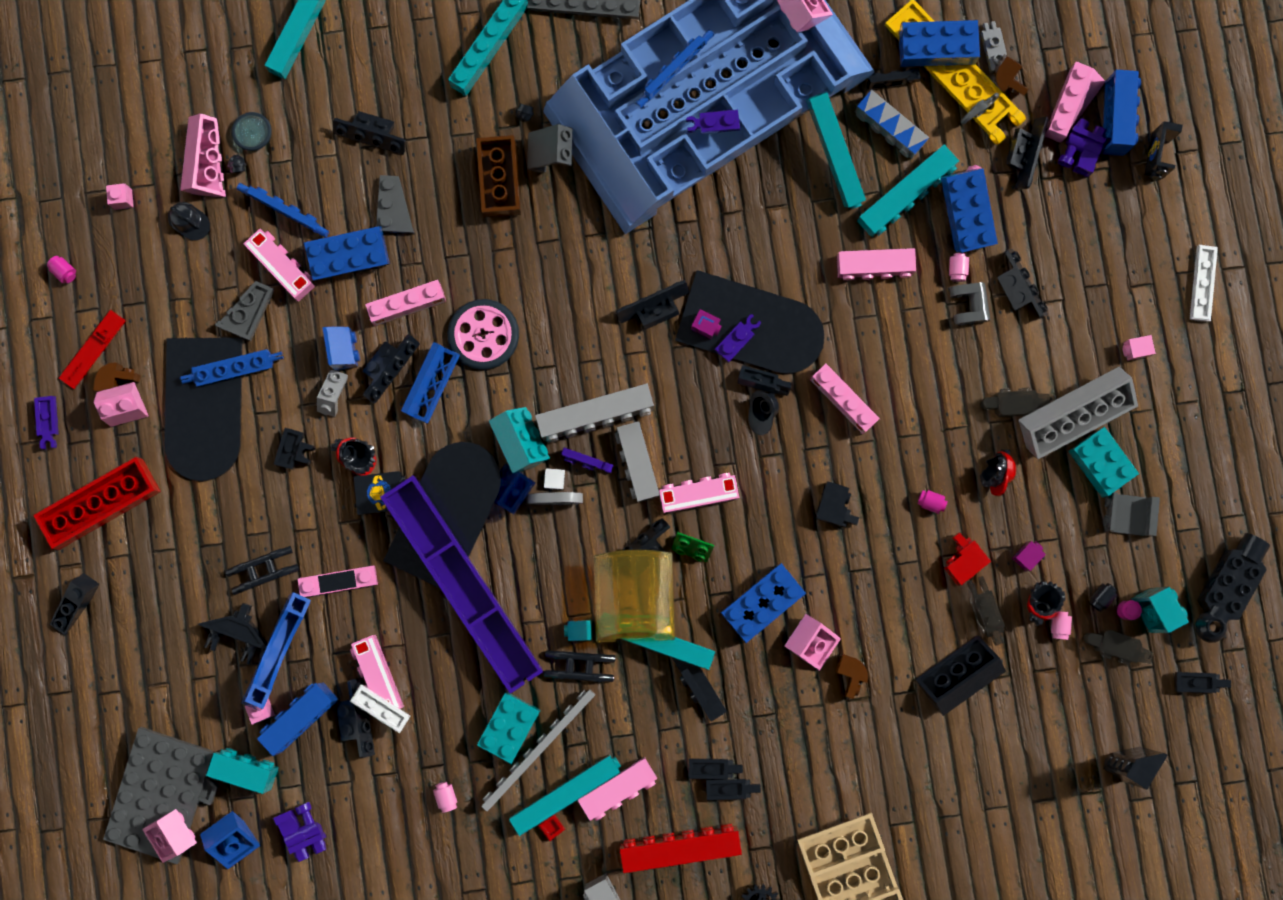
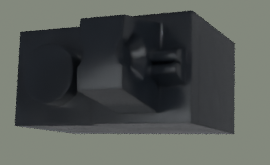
M829 481L825 482L814 519L838 527H846L847 523L857 525L859 517L850 515L851 510L844 506L849 503L851 493H848L849 488Z

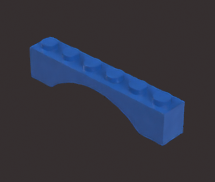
M294 592L288 596L241 704L258 711L264 709L281 663L307 611L310 599Z

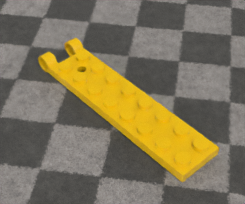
M911 0L885 23V26L899 40V29L902 22H933L934 20L915 0ZM977 65L924 66L967 113L981 100H987L994 93H999V97L991 105V109H987L979 117L973 118L996 145L1006 138L1004 132L996 126L1002 118L1008 115L1010 121L1015 126H1020L1026 120L1024 113L1006 97Z

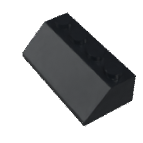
M977 635L916 678V681L931 703L944 716L1005 673L1006 670L999 656Z
M1135 747L1108 755L1104 761L1105 766L1103 769L1122 782L1147 790L1168 755L1143 747Z

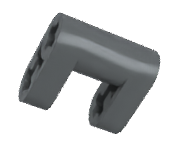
M984 282L956 285L949 288L951 298L970 296L972 312L954 315L955 326L984 323L991 320Z

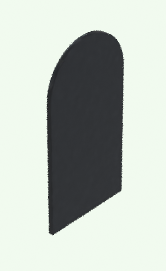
M697 270L681 322L679 323L680 326L675 341L718 354L715 348L740 322L745 325L748 316L753 314L754 316L750 320L751 324L755 325L758 321L761 324L757 329L751 330L755 335L733 359L777 373L792 374L805 370L819 357L824 348V329L818 315L802 302ZM700 309L721 319L719 325L722 327L718 335H713L712 339L691 330V326Z
M167 338L164 446L171 466L186 478L201 482L213 480L229 471L236 462L241 448L242 375L196 386L194 381L182 384L181 381L189 378L181 380V376L191 374L193 367L241 356L243 353V338Z
M457 442L443 447L432 457L420 484L469 557L499 494L501 474L496 460L486 449L474 443ZM399 527L384 558V562L440 588Z

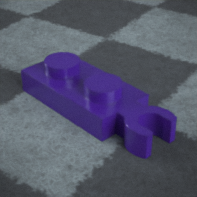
M738 110L699 113V119L693 116L686 118V122L694 123L693 127L687 128L688 133H693L697 129H701V134L740 131Z
M753 314L748 316L745 325L740 322L715 348V351L728 363L755 335L751 330L757 329L760 326V321L755 325L751 324L750 320L753 318Z
M56 397L34 398L37 436H42L40 448L46 449L48 441L51 443V448H56L57 442L53 439V435H59Z
M564 448L561 454L562 457H565L564 461L572 464L576 462L582 463L583 468L592 471L596 468L611 473L613 468L612 464Z

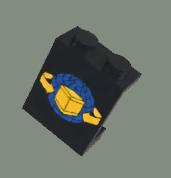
M1164 121L1152 132L1144 175L1150 176L1154 180H1161L1175 169L1176 165L1161 162L1164 142L1170 143L1182 132L1183 125Z
M401 471L354 476L357 515L365 516L371 513L388 512V508L380 497L407 480L406 475H403Z

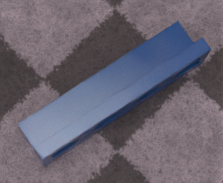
M433 342L401 411L410 417L428 424L460 354ZM446 354L451 355L450 363L444 365L443 360ZM442 371V380L436 382L435 377L437 373ZM434 389V397L428 400V392ZM426 406L427 412L425 416H419L420 409Z

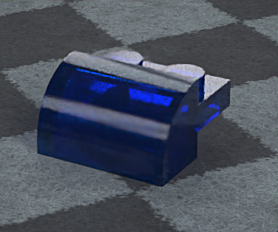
M505 463L500 471L501 487L495 503L514 515L535 485V482L520 472L512 473L510 466Z

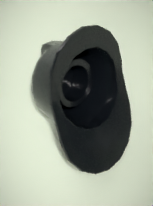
M180 202L170 208L168 213L169 224L184 237L190 240H200L208 235L210 231L208 217L192 204Z
M758 390L751 395L748 422L752 431L757 435H765L771 430L773 419L779 412V403L774 393L767 394L764 391Z

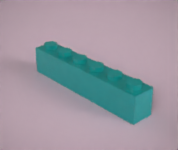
M527 0L502 1L449 77L448 81L453 89L464 96L468 95L527 10Z
M944 144L858 218L857 222L871 237H874L876 234L880 236L887 230L886 225L890 222L894 224L901 218L900 213L904 210L908 212L915 206L914 201L918 198L922 200L929 194L928 190L932 186L936 188L942 183L941 177L954 173L958 169L956 165L959 160Z

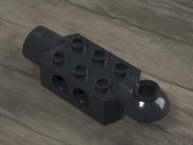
M1245 533L1236 550H1225L1197 599L1201 608L1208 610L1200 614L1195 623L1196 633L1203 641L1216 643L1222 640L1227 632L1228 621L1241 618L1267 570L1262 560L1270 548V544L1265 540ZM1212 622H1214L1216 625V629L1214 632H1212L1210 629V624Z

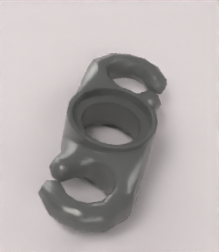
M994 93L987 100L983 99L978 102L962 118L960 123L964 125L972 118L982 115L997 100L999 93Z

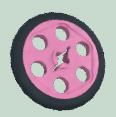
M477 299L466 303L453 315L447 331L448 343L451 351L460 354L458 360L462 364L478 370L493 369L505 363L513 355L518 345L519 327L516 318L506 306L494 300ZM476 312H484L485 318L482 321H477L474 318ZM494 318H502L503 324L500 327H495L492 324ZM462 324H469L471 330L468 333H462L460 331ZM481 330L489 332L488 335L485 336V339H482L481 336L475 335L480 334ZM503 335L506 337L507 341L504 345L496 343L498 336ZM466 342L474 343V349L471 352L464 350ZM484 348L492 350L490 357L485 358L482 356Z

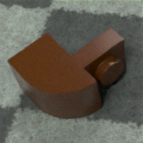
M1006 54L1002 56L995 67V82L1003 92L1010 86L1008 90L1018 96L1020 93L1025 96L1029 89L1014 79L1022 66Z
M108 363L98 370L95 376L93 391L100 392L120 386V380L139 383L140 375L134 373V369L123 368V365L119 363Z
M845 654L840 655L835 672L850 677L844 696L854 699V696H858L861 689L859 681L867 683L868 672L860 660Z

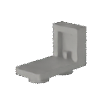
M334 370L329 371L317 396V412L336 416L338 412V398L348 379L347 374Z

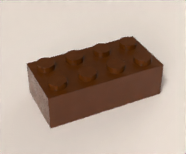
M515 136L476 138L483 217L521 215Z

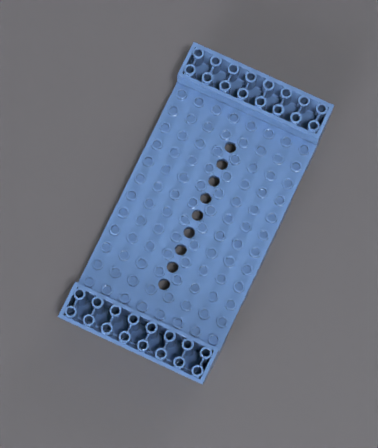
M689 0L621 43V52L593 70L588 64L574 73L553 97L546 102L543 112L552 126L560 124L572 128V156L625 234L655 216L657 208L808 112L809 108L806 99L822 92H827L829 97L840 90L846 93L875 73L826 0L824 1L833 15L814 27L801 32H796L791 27L788 17L780 9V4L777 0ZM710 29L714 36L650 101L640 108L636 101L644 95L647 82L652 78L655 79L663 66H669L673 62L672 58L679 51L682 53L686 49L685 46L690 39H696L699 35L702 37ZM770 40H776L779 46L776 48H771L768 45V42ZM755 50H760L763 56L755 58L752 53ZM744 60L747 62V66L739 68L737 62ZM728 70L732 75L730 78H723L721 72ZM712 80L716 86L711 89L707 88L705 82ZM692 90H696L700 93V96L693 99L689 93ZM680 100L684 103V107L677 109L673 105L674 102ZM664 110L668 113V117L660 119L657 115L658 112ZM738 110L740 131L701 134V129H697L693 133L687 132L688 127L694 126V123L686 122V118L689 116L699 119V113ZM644 121H650L652 123V127L650 129H644L642 127V123Z

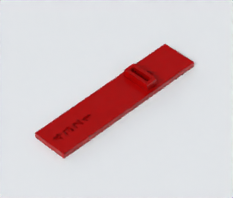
M110 309L60 375L59 379L75 389L126 320Z

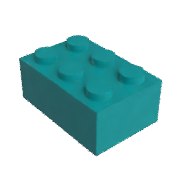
M526 407L507 410L489 420L512 473L534 468L550 459L548 450L540 438V433L532 421L531 413Z
M1105 427L1098 429L1068 451L1102 498L1111 495L1139 475V472Z
M1170 587L1150 588L1131 598L1140 604L1142 608L1140 616L1150 633H1170L1189 623L1187 611L1183 606H1180L1177 601V593Z
M505 692L477 746L512 764L541 710L509 692Z
M226 748L225 750L221 749V751L213 753L206 776L264 794L272 790L279 767L274 766L272 761L263 760L261 762L255 760L256 757L253 755H239L237 750Z

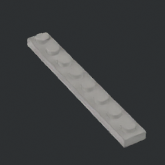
M583 690L576 698L579 700L574 707L570 704L563 712L565 717L561 721L557 718L550 726L552 731L548 735L543 733L536 741L539 745L534 750L530 748L523 755L525 760L521 764L517 762L509 770L512 774L507 779L503 777L496 784L498 789L494 793L490 791L482 799L485 802L482 807L486 811L499 800L596 695L592 690L588 692Z

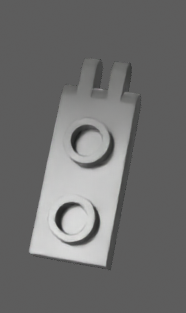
M995 21L990 22L991 29H989L988 23H983L984 31H981L990 73L995 71V67L1004 54L1007 55L1001 28L996 27Z

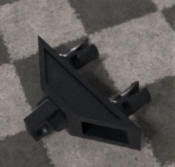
M242 603L240 610L235 611L233 616L198 623L197 625L208 628L210 631L204 648H209L211 645L210 650L216 651L221 635L230 636L245 642L246 647L240 661L244 662L248 657L247 664L252 665L257 648L265 649L268 644L255 624L251 622L252 616H249L252 605Z

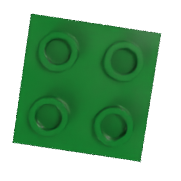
M677 532L671 550L679 555L693 557L699 562H708L714 545Z

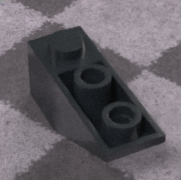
M85 573L72 580L49 625L66 635L92 600L99 583Z

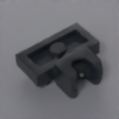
M285 428L274 465L294 470L296 461L310 465L311 460L305 458L304 454L308 450L315 451L316 447L302 442L305 433Z

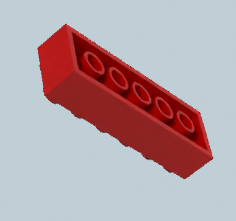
M134 457L33 516L51 549L61 550L157 495L161 490L144 460Z
M732 823L720 825L721 828L713 829V826L701 828L699 832L689 829L682 831V834L674 835V832L662 834L663 837L660 838L650 835L643 837L641 841H635V838L623 840L624 843L620 844L623 873L742 855L738 829L736 826H732Z

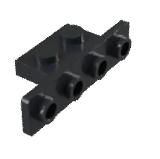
M358 111L352 123L338 118L333 120V134L401 155L405 153L406 140L390 135L394 128V121Z
M1046 116L1034 119L1030 133L1021 128L1015 129L1006 165L1020 171L1015 186L1017 190L1028 189L1032 184L1039 153L1043 146L1042 142L1048 127L1049 118Z
M1013 249L1006 250L1005 253L1013 269L997 278L1014 310H1018L1032 302L1040 318L1048 316V307L1044 301L1040 300L1036 285L1030 282V274L1025 267H1022L1019 253Z
M685 280L676 282L663 290H658L654 294L616 310L620 323L622 324L635 317H639L646 330L680 315L673 300L689 294L687 283Z
M407 334L397 349L386 341L382 344L362 371L373 379L363 393L364 397L374 404L379 400L420 345L415 338Z
M663 518L654 522L646 532L638 535L636 540L630 545L625 546L617 556L609 559L604 566L605 570L612 576L623 566L627 565L634 575L638 577L666 553L656 539L666 532L670 525Z
M671 657L682 674L679 678L685 688L687 686L690 687L692 690L691 698L695 704L700 703L709 720L713 721L725 714L727 710L702 669Z
M363 678L347 681L350 700L361 684L364 685ZM350 700L335 702L341 741L357 739L360 758L375 755L369 713L350 702Z

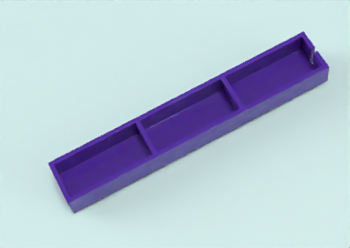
M413 475L382 495L380 498L509 693L511 694L525 684L523 678L526 677L529 682L543 672L542 667L417 478Z

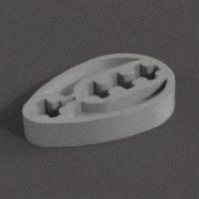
M555 492L528 494V504H583V493Z

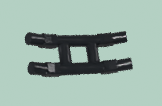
M291 546L272 551L227 569L225 573L228 577L247 570L251 580L232 588V593L237 595L299 571L297 564L276 571L272 561L293 553ZM265 563L269 574L258 578L254 567Z
M547 650L545 653L546 658L566 660V671L545 670V678L596 682L614 681L613 674L593 673V663H614L615 655ZM574 660L586 661L585 673L573 672Z

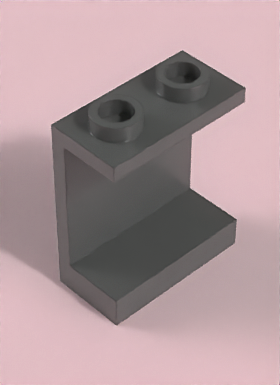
M556 124L528 133L527 170L542 174L546 172L548 165L555 163L571 166L572 128Z
M1118 492L1112 493L1105 498V507L1107 508L1106 515L1103 518L1105 531L1147 537L1157 536L1160 498L1121 495Z

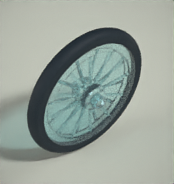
M256 112L242 114L235 120L232 127L234 142L240 148L247 151H256L263 148L269 142L272 134L268 119Z

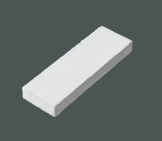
M362 684L350 700V702L398 733H401L411 717Z

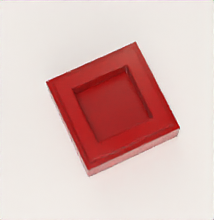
M555 814L538 824L549 842L565 830V827Z

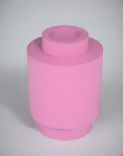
M955 253L953 257H950L949 276L951 281L954 282L966 281L969 272V257H965L964 253Z
M1058 611L1052 618V638L1068 640L1069 635H1071L1072 616H1068V612Z
M447 782L437 784L433 792L438 808L441 809L442 813L456 809L457 799L452 784H447Z

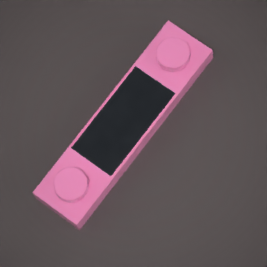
M368 566L299 578L298 585L300 595L310 597L378 585L375 566Z

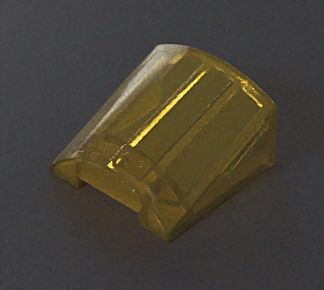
M622 550L594 555L596 642H616V639L654 637L655 640H675L672 553L654 550Z

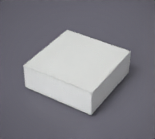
M546 469L544 488L563 490L565 470Z

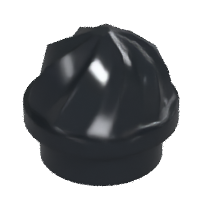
M519 103L518 108H516V117L521 122L529 121L534 115L532 113L534 107Z
M233 155L229 159L227 167L230 168V173L245 172L247 163H245L243 157Z

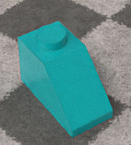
M591 620L567 621L568 625H564V637H568V641L592 640Z

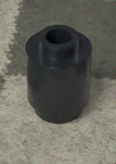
M1102 583L1090 597L1089 604L1099 612H1102L1103 609L1106 610L1118 596L1115 593L1117 591L1116 588L1109 583L1106 585Z

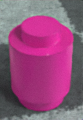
M54 256L48 261L47 267L49 271L61 283H70L75 279L76 270L63 257Z
M922 490L917 504L921 505L923 509L939 514L940 511L944 512L948 501L941 494L930 490Z
M1133 600L1122 601L1117 606V614L1124 620H1135L1142 613L1140 604Z

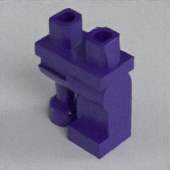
M1080 119L1068 134L1066 139L1067 149L1065 155L1059 157L1058 164L1063 167L1072 168L1074 163L1072 157L1075 151H1078L1080 154L1072 171L1089 177L1095 169V164L1106 141V138H1104L1106 129L1096 126L1092 133L1087 131L1089 122Z
M310 802L295 808L296 813L292 809L273 818L282 833L289 853H293L298 862L309 858L306 847L312 845L315 854L326 850L324 841L326 835L323 832L322 826L314 822L309 812L312 809ZM302 814L305 825H300L297 815Z

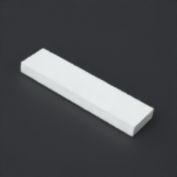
M1197 246L1190 320L1211 321L1218 247Z

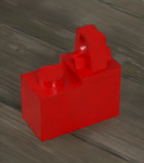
M959 532L952 537L958 545L955 548L958 556L953 555L946 561L947 565L943 567L957 586L963 585L991 562L975 540H971L969 537L965 539Z

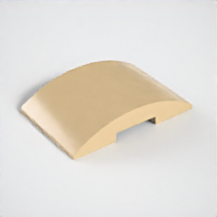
M872 813L797 839L818 900H903Z

